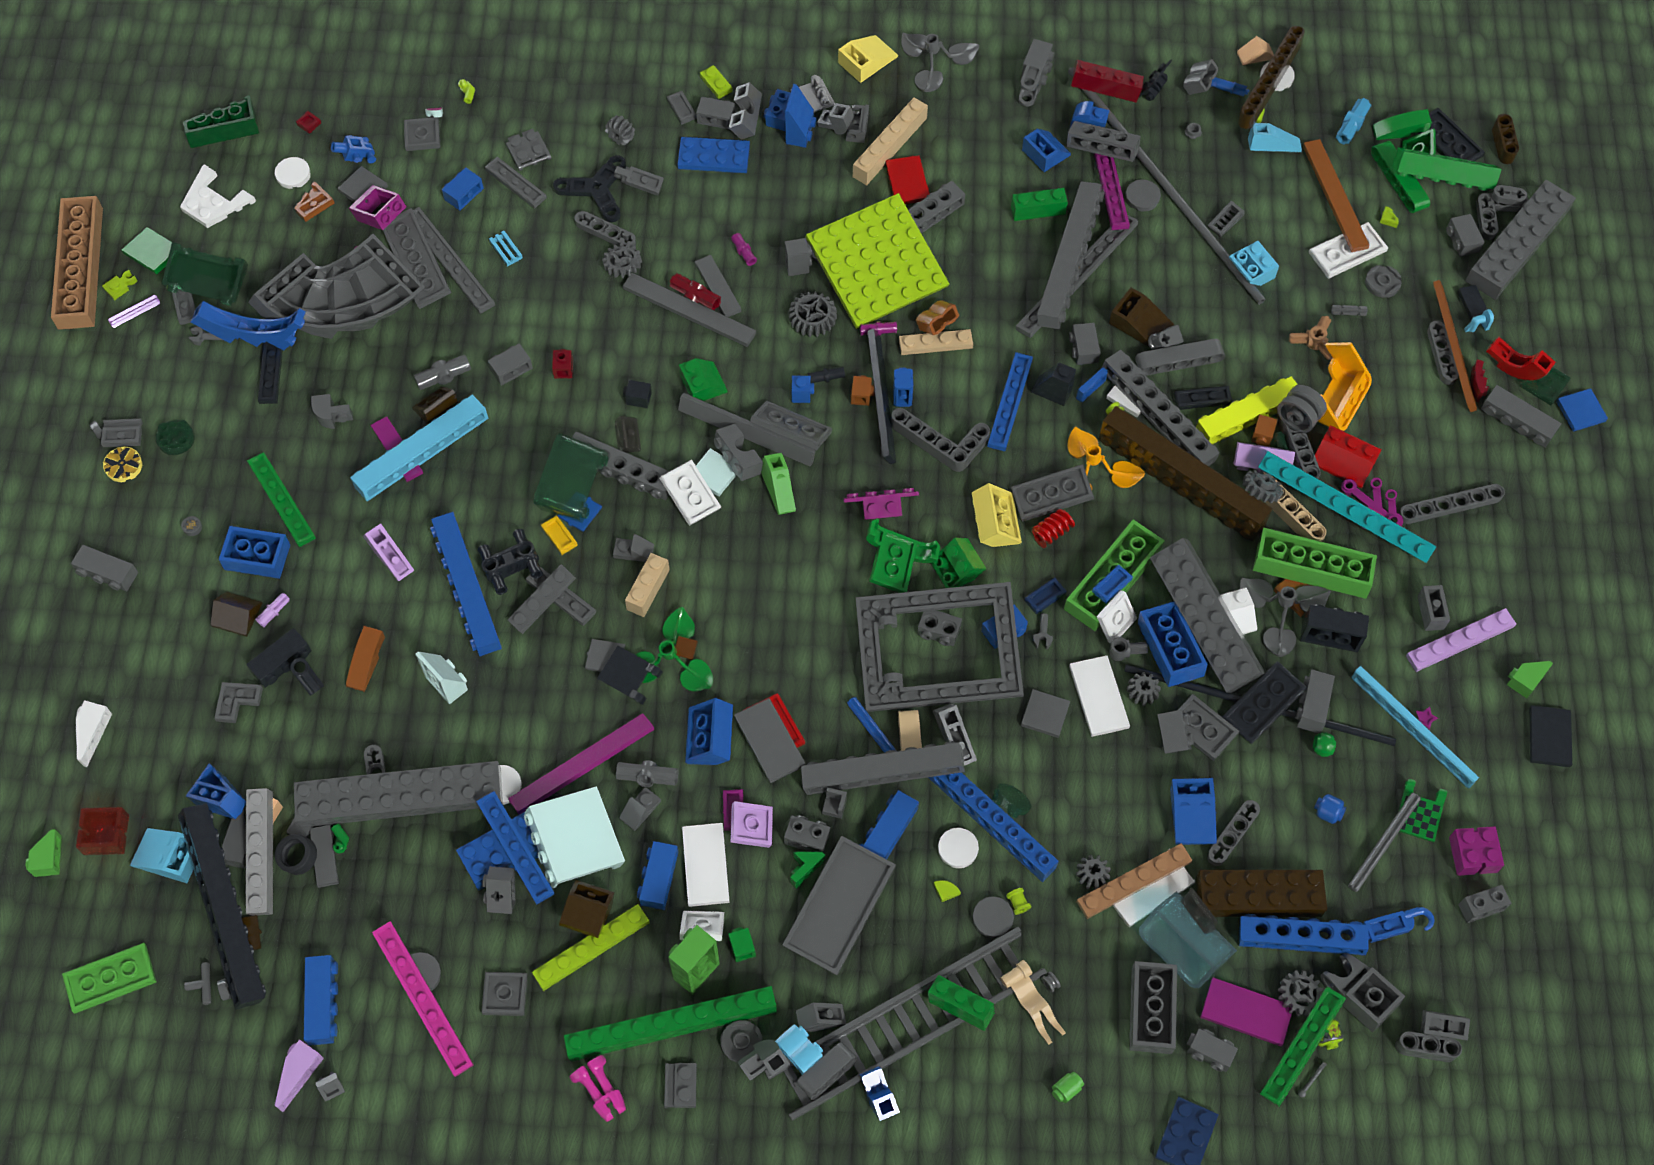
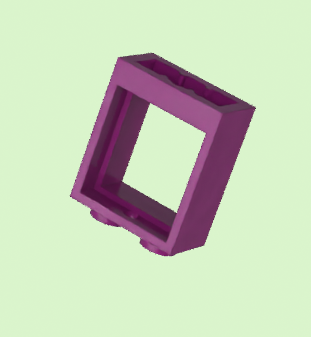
M372 185L349 209L357 221L384 230L406 208V205L398 193ZM382 202L385 203L375 215L371 214Z

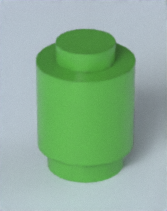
M1067 1073L1052 1086V1095L1058 1102L1067 1103L1082 1090L1081 1087L1084 1086V1082L1077 1073Z

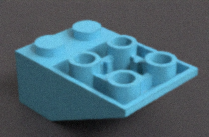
M147 828L130 866L188 883L193 872V866L184 835L179 832Z

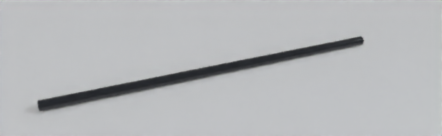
M1126 664L1124 672L1137 673L1139 676L1145 672L1147 677L1152 674L1153 680L1158 679V681L1166 683L1160 673ZM1189 681L1174 685L1232 702H1237L1242 697ZM1286 709L1282 715L1296 719L1297 711ZM1326 719L1324 726L1326 728L1391 746L1396 744L1395 738Z

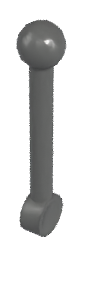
M1323 1061L1304 1088L1298 1091L1299 1097L1303 1098L1306 1096V1091L1325 1068L1326 1062Z

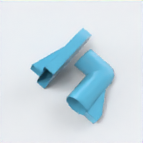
M1487 309L1482 315L1473 317L1471 322L1464 328V331L1475 332L1480 323L1485 331L1489 330L1494 320L1492 311Z

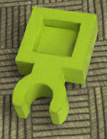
M127 270L121 278L116 275L102 285V287L116 300L129 291L127 286L137 283V279L135 276L129 278L132 274Z

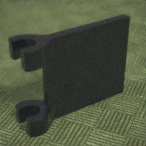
M617 646L597 679L643 705L647 698L637 692L648 673L660 678L663 671L659 667Z

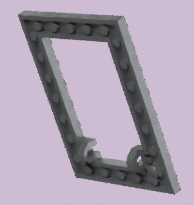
M1011 582L856 597L867 712L1024 696ZM993 605L1001 678L903 687L902 674L893 672L883 676L878 629H884V625L888 624L892 625V628H896V614Z

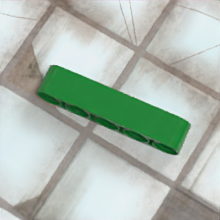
M1391 141L1373 146L1371 148L1373 159L1408 211L1415 213L1430 206L1429 197L1412 174H1407V176L1398 175L1397 171L1392 168L1397 150Z

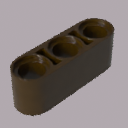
M1503 113L1498 115L1492 132L1500 162L1511 164L1519 151V145L1513 119L1510 115Z

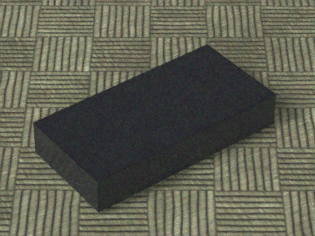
M1476 285L1459 288L1458 294L1470 320L1475 316L1482 315L1487 310Z

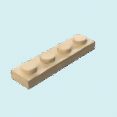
M971 329L940 332L937 335L926 333L899 336L901 355L973 348Z

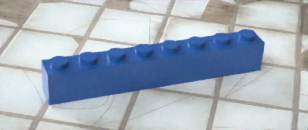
M451 512L431 519L433 526L430 527L433 537H438L439 540L436 543L439 554L443 553L445 557L441 559L444 569L449 568L450 574L447 575L450 586L455 585L456 588L453 591L456 602L460 601L462 605L458 609L461 617H466L467 623H464L467 634H472L473 639L470 640L473 651L477 650L479 656L502 649L454 513Z

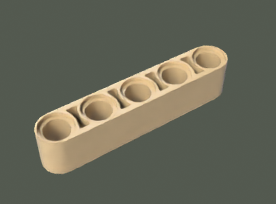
M1285 488L1278 502L1273 501V503H1270L1268 500L1266 501V504L1273 508L1272 510L1298 536L1323 542L1326 536L1325 527Z

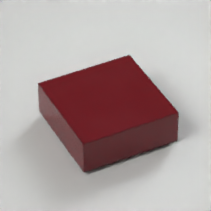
M307 111L296 123L297 126L310 134L321 124V120Z

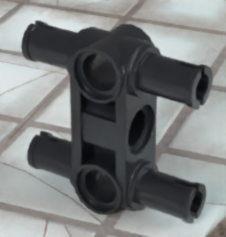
M517 529L513 532L517 545L495 555H492L489 545H481L478 548L482 558V569L488 581L493 584L498 595L505 594L508 591L503 579L528 568L533 579L540 578L543 575V571L538 563L539 556L533 543L527 539L523 529Z

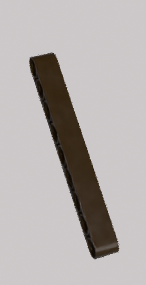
M1293 26L1289 29L1241 109L1238 122L1241 128L1250 129L1256 123L1301 48L1305 33L1302 27Z

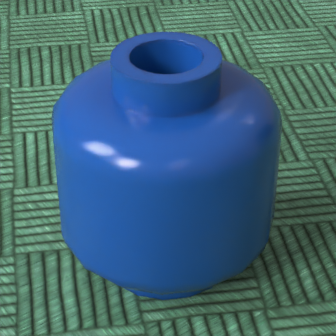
M1326 794L1323 799L1318 798L1314 809L1318 810L1317 817L1331 824L1337 821L1340 822L1347 808L1344 806L1343 800L1330 794Z

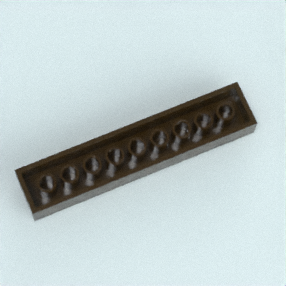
M1115 406L1103 420L1099 440L1102 444L1111 447L1120 456L1126 457L1134 465L1147 471L1150 476L1161 480L1165 486L1173 488L1180 496L1188 498L1197 507L1203 508L1212 517L1218 518L1227 527L1239 532L1242 537L1254 541L1266 526L1273 508L1261 500H1257L1255 496H1251L1250 493L1133 416Z

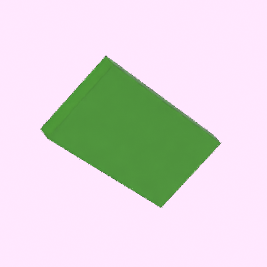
M145 943L62 974L71 1010L74 1014L157 982Z

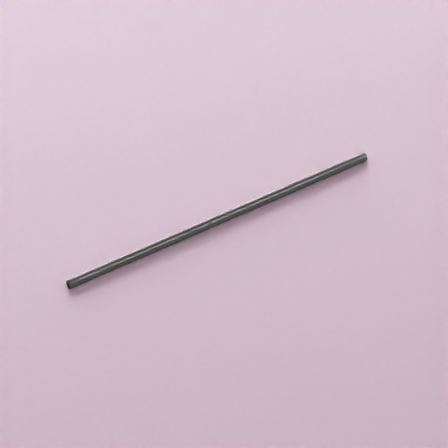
M1074 67L1068 70L1069 75L1073 77ZM1082 89L1096 107L1110 110L1096 92ZM1109 111L1107 121L1117 131L1129 133L1115 115ZM1139 146V151L1136 155L1254 300L1259 305L1266 300L1254 284H1250L1229 259L1230 255Z

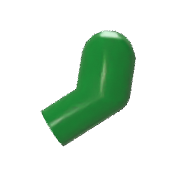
M338 823L331 828V831L336 836L333 851L341 854L347 849L349 836Z

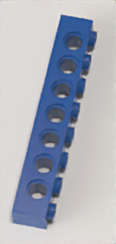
M962 772L928 777L1042 883L1057 868L1059 861Z

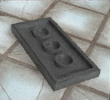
M765 401L751 416L750 420L751 423L815 450H818L832 432L831 427L769 401Z
M1083 464L1011 487L1022 522L1094 499Z
M770 698L734 715L737 724L770 783L806 765Z

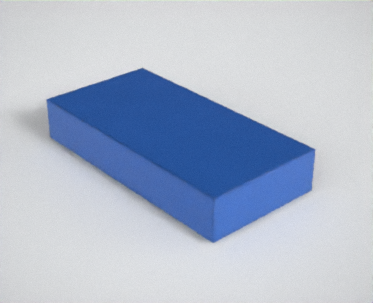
M1105 368L1100 369L1078 389L1076 399L1083 402L1106 381L1108 371Z
M1118 565L1092 589V592L1107 604L1120 590L1132 581L1133 576Z

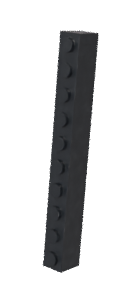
M207 803L183 808L178 814V819L234 1008L237 1010L259 1004L265 998L266 989L264 984H261L259 978L260 969L258 964H255L253 958L254 949L249 944L247 938V926L243 925L241 918L242 909L240 905H237L236 889L231 885V873L229 867L225 865V853L219 845V833L213 825V813L209 810Z

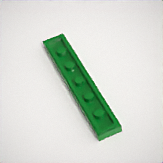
M262 452L247 460L298 547L316 539L265 453Z
M1329 987L1325 988L1261 1091V1096L1280 1107L1339 1012L1346 997Z

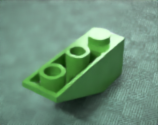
M782 453L764 456L761 474L778 515L795 512L796 508L789 471Z

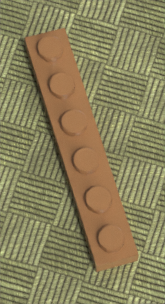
M1181 843L1077 899L1076 902L1086 919H1089L1185 867L1193 860Z

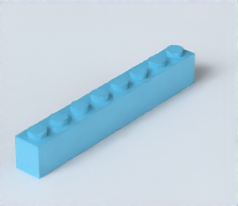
M473 394L463 399L461 403L448 409L446 413L432 420L430 424L416 431L415 434L403 440L393 449L388 450L378 459L373 460L362 470L357 471L350 477L355 489L366 501H369L404 477L403 475L415 466H420L489 419L486 408Z

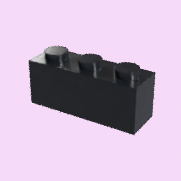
M293 628L246 665L256 679L266 688L268 685L274 684L282 674L289 672L290 665L295 659H306L312 650L302 636Z

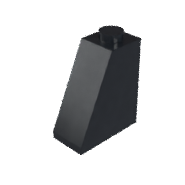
M1060 362L1038 376L1031 393L1065 406L1072 392L1076 369Z

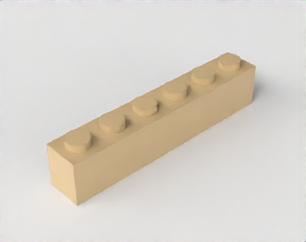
M913 98L853 164V178L868 185L886 165V160H890L927 119L928 105Z

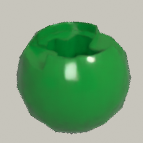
M1327 732L1315 735L1313 749H1315L1314 751L1318 756L1328 757L1333 755L1336 748L1334 736Z

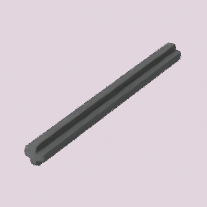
M1411 793L1349 883L1348 887L1352 891L1358 892L1421 800L1420 796Z

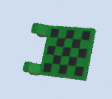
M1408 779L1405 782L1399 810L1411 793H1413L1416 784L1415 780ZM1440 789L1436 793L1435 801L1420 797L1421 800L1399 832L1435 842L1447 790Z

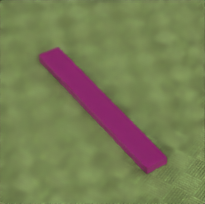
M642 713L509 797L510 804L519 815L522 814L529 806L545 800L654 730L653 725Z

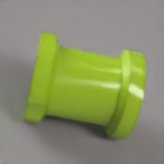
M1023 888L1015 889L1006 895L1007 899L1011 900L1015 909V915L1024 913L1032 907L1026 901Z

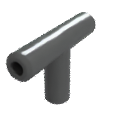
M204 962L201 964L202 980L185 982L184 989L189 991L202 988V1003L209 1005L211 1003L210 964Z

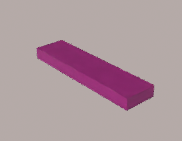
M388 417L371 424L372 430L386 451L393 449L403 441ZM417 465L403 476L406 482H409L423 474V471Z

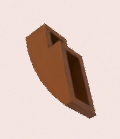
M363 627L351 661L346 687L365 692L378 662L379 650L385 639L381 630Z

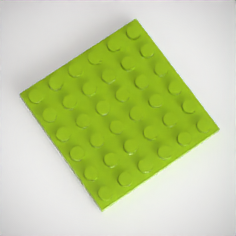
M899 193L810 232L805 236L856 329L860 327V324H868L949 286L947 278Z

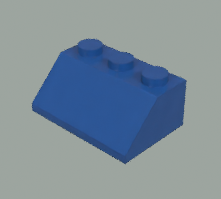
M714 698L689 707L685 763L718 765L730 761L732 704Z

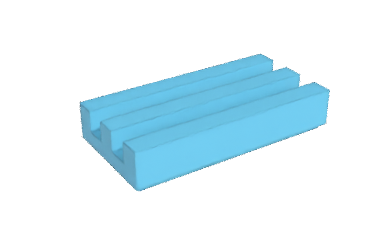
M502 231L501 235L496 234L495 238H489V242L507 266L523 258L505 231ZM502 239H504V240L507 242V244L510 246V248L512 249V251L515 253V255H516L517 257H515V256L512 254V252L510 251V249L507 247V245L504 243V241H503ZM496 242L501 244L511 260H508Z

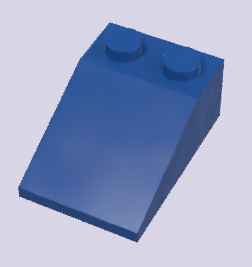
M793 84L785 110L786 144L806 148L807 142L812 139L811 129L815 128L816 117H814V109L798 85Z

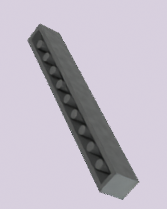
M1080 182L1037 314L1038 326L1060 329L1061 323L1065 322L1066 308L1069 309L1070 295H1073L1075 290L1074 282L1078 281V270L1083 266V254L1087 253V242L1092 237L1091 229L1095 228L1096 215H1099L1100 202L1104 200V191H1102L1101 184Z

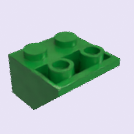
M954 538L939 552L938 560L931 563L946 588L965 585L975 580L986 570L985 565L968 538Z

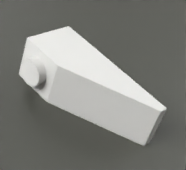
M84 700L76 714L77 760L84 767H87L112 713L106 706Z

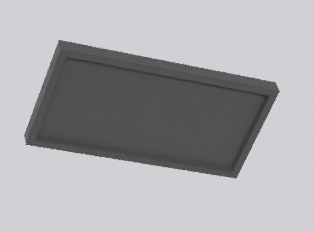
M841 836L786 937L783 946L838 976L892 875L896 864Z

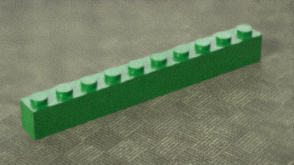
M772 986L564 1035L567 1056L570 1062L730 1024L737 1020H747L777 1013Z

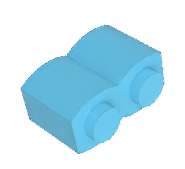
M794 1024L775 1042L783 1054L803 1075L823 1057L821 1054L823 1050L816 1042L811 1043L807 1039L809 1034L802 1026L798 1028Z

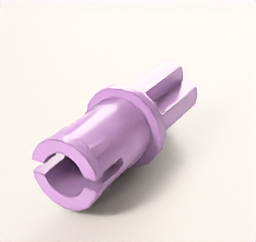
M281 593L270 605H266L267 608L255 620L265 627L275 616L279 615L278 612L289 602V597Z

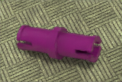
M740 233L734 234L731 237V241L736 246L737 253L744 258L748 266L754 265L757 262V258L752 253L750 245L744 241Z
M876 321L873 324H860V335H868V330L875 329L880 336L885 333H897L896 321L887 323Z

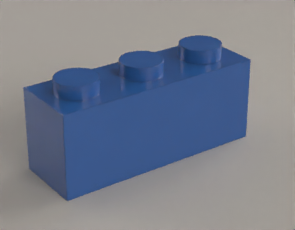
M653 841L652 848H648L646 859L649 862L648 866L643 868L642 879H644L643 886H639L637 898H639L641 906L665 910L679 853L676 845Z

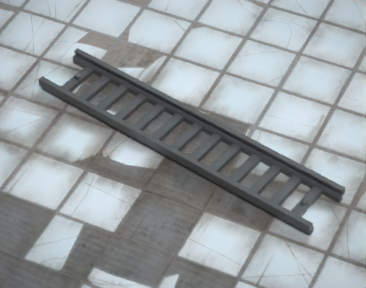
M1016 927L816 1041L823 1050V1056L830 1051V1045L837 1041L843 1042L857 1057V1061L853 1066L858 1073L849 1080L843 1074L837 1079L840 1085L831 1090L827 1088L816 1099L810 1101L807 1094L797 1085L798 1078L792 1069L794 1065L788 1058L787 1060L790 1065L774 1076L770 1074L768 1069L765 1070L768 1080L784 1072L803 1105L788 1114L792 1121L861 1082L860 1074L878 1066L883 1069L965 1022L942 1009L949 1022L938 1027L919 994L930 989L938 975L963 987L955 974L965 969L981 996L994 1004L1012 995L1014 991L1011 986L1006 988L1001 982L1000 977L1003 976V973L991 956V953L1001 949L1014 969L1019 961L1008 944L1021 937L1020 928ZM981 959L984 960L1002 989V992L995 996H992L973 965ZM1042 968L1029 977L1034 982L1045 976L1047 971L1045 968ZM911 999L931 1031L922 1038L902 1007L903 1003ZM891 1010L895 1011L913 1042L904 1048L900 1045L883 1016ZM874 1020L878 1023L895 1052L885 1059L865 1026ZM856 1030L876 1062L875 1065L868 1069L864 1067L847 1035Z

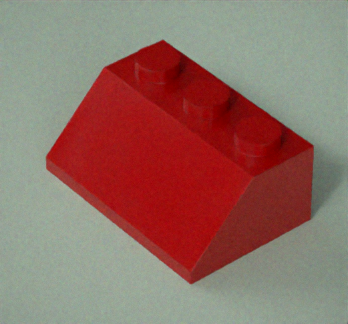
M1330 425L1315 454V458L1321 470L1342 480L1352 479L1356 482L1357 487L1362 489L1382 449Z

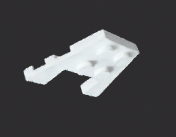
M204 164L180 206L184 213L209 228L227 218L228 214L234 211L238 212L243 209V206L256 202L255 198L244 190L238 193L231 201H228L207 187L217 177V174Z

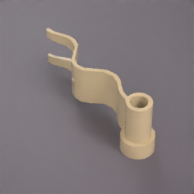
M1022 960L1016 964L1014 969L1000 977V980L1006 988L1011 986L1020 1004L1030 1014L1037 1030L1049 1045L1052 1041L1044 1028L1040 1010L1049 1023L1062 1036L1066 1032L1055 1019L1049 1004L1036 990L1029 977L1033 973L1029 965Z

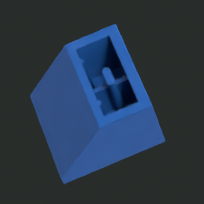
M1036 129L1024 137L1022 151L1043 172L1071 156V153L1049 131Z

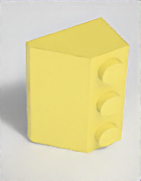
M990 483L973 491V506L980 542L991 547L1022 543L1013 493Z

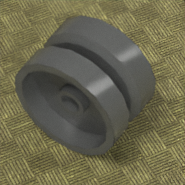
M1296 385L1289 391L1287 397L1279 403L1277 410L1280 418L1287 426L1293 430L1307 433L1313 429L1317 421L1326 413L1327 405L1323 397L1311 387Z

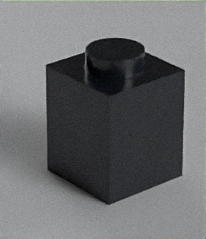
M629 380L628 386H625L623 390L626 405L648 409L652 395L651 384Z

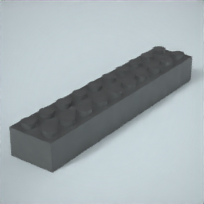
M498 761L294 782L295 822L301 828L480 809L476 801L495 791L503 805L501 767Z

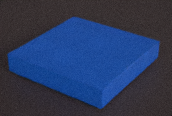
M1592 389L1558 398L1556 401L1573 432L1606 422L1608 419Z

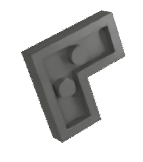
M222 682L214 718L216 722L236 723L240 705L259 706L263 687L254 684Z

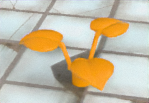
M1074 427L1068 439V451L1075 458H1082L1086 455V475H1088L1090 465L1095 466L1102 461L1108 472L1113 474L1112 482L1120 488L1134 486L1145 476V472L1140 467L1127 461L1116 462L1112 470L1106 462L1105 456L1101 455V448L1098 446L1097 438L1077 427Z

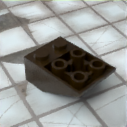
M1130 287L1113 309L1109 324L1148 347V338L1152 334L1174 326V323L1146 295Z

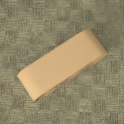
M918 710L898 711L901 751H905L909 747L922 748Z

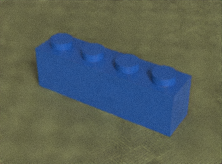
M899 790L895 796L892 794L886 803L888 807L885 812L881 811L876 819L878 823L875 828L871 827L869 829L865 844H860V846L886 860L919 807L917 800Z
M331 955L305 957L304 1041L308 1045L334 1043V1036H337L338 1030L337 1024L334 1023V1016L338 1013L337 1003H334V997L338 994V985L335 982V974H338V963Z

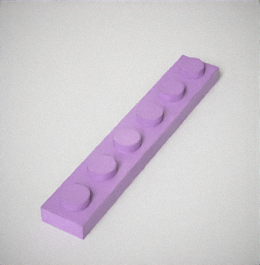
M1505 608L1407 653L1406 658L1415 672H1418L1516 626V623Z

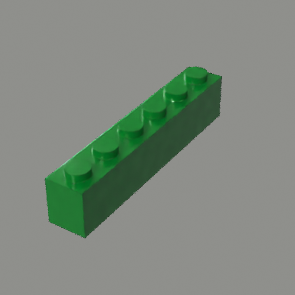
M1399 147L1392 168L1401 176L1412 174L1414 178L1418 179L1428 177L1429 180L1434 182L1445 180L1447 184L1456 185V183H1461L1462 186L1467 188L1478 186V189L1488 191V188L1494 189L1496 187L1502 170L1492 164Z

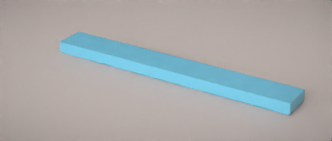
M1361 666L1355 670L1351 678L1467 788H1470L1478 780L1479 777L1366 670Z

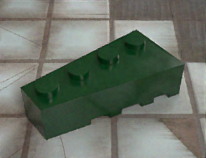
M250 95L245 96V100L238 103L236 100L230 102V106L220 109V107L215 108L208 115L203 113L183 121L185 135L190 148L259 134L256 113Z

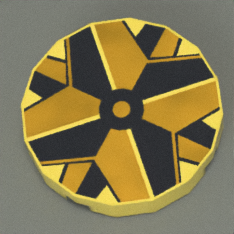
M119 447L110 451L105 457L103 468L107 476L113 481L126 482V480H132L140 473L142 461L136 450L130 447Z

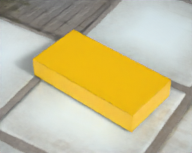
M557 515L541 524L542 529L561 555L578 546L576 540Z

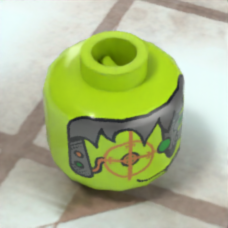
M1337 1020L1332 1021L1318 1046L1326 1047V1050L1339 1047L1338 1043L1343 1040V1034Z

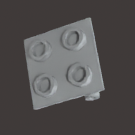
M813 75L811 83L799 87L814 109V112L835 105L827 87L819 76Z

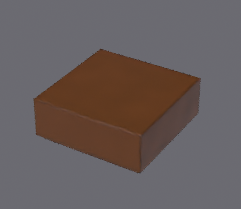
M678 636L675 647L678 657L693 660L698 641Z

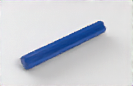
M851 698L847 702L848 706L884 753L889 750L896 751L857 698Z

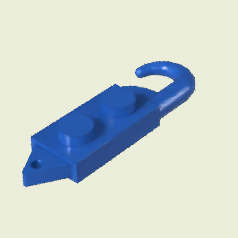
M1417 907L1364 921L1363 925H1368V940L1372 943L1408 933L1414 927L1413 917L1424 915L1428 918L1429 923L1424 927L1425 931L1433 927L1435 920L1431 911L1424 907Z

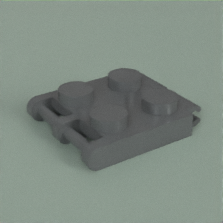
M533 129L522 132L523 137L517 134L507 138V148L519 171L529 165H537V162L545 159H552L538 131L535 132Z

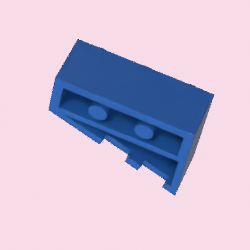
M210 763L186 795L195 805L207 803L212 813L236 819L243 812L246 805V800Z

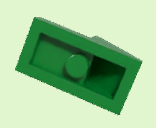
M794 852L793 857L801 867L797 866L791 872L790 883L797 889L825 862V854L823 852Z

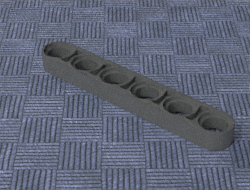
M1491 484L1408 504L1401 508L1399 514L1403 518V523L1411 524L1498 503L1505 495V490L1499 484ZM1496 490L1500 493V496L1494 497L1490 491ZM1479 494L1483 500L1476 501L1473 495ZM1455 499H1463L1465 505L1457 504ZM1438 503H1445L1448 509L1443 510L1439 508ZM1427 507L1429 508L1430 513L1425 514L1421 511L1420 508ZM1409 511L1413 517L1407 518L1403 515V512Z

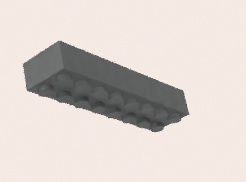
M1545 180L1473 266L1466 282L1470 285H1476L1478 290L1496 300L1568 213L1576 197Z
M1182 538L1150 557L1225 691L1233 693L1264 675L1265 672L1190 541Z

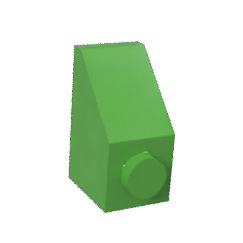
M1551 661L1523 663L1519 669L1514 667L1508 675L1511 680L1507 686L1527 699L1553 663Z
M55 829L50 830L29 851V858L26 859V869L34 877L60 875L62 836Z

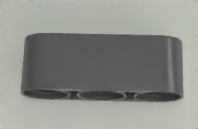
M1405 1032L1395 1042L1397 1052L1405 1056L1451 1062L1462 1053V1045L1459 1041L1435 1035ZM1403 1039L1411 1043V1048L1404 1045ZM1424 1043H1429L1432 1046V1051H1428ZM1446 1046L1453 1049V1055L1446 1051Z
M840 1042L798 1079L797 1085L811 1100H814L848 1071L857 1061V1057L843 1042Z

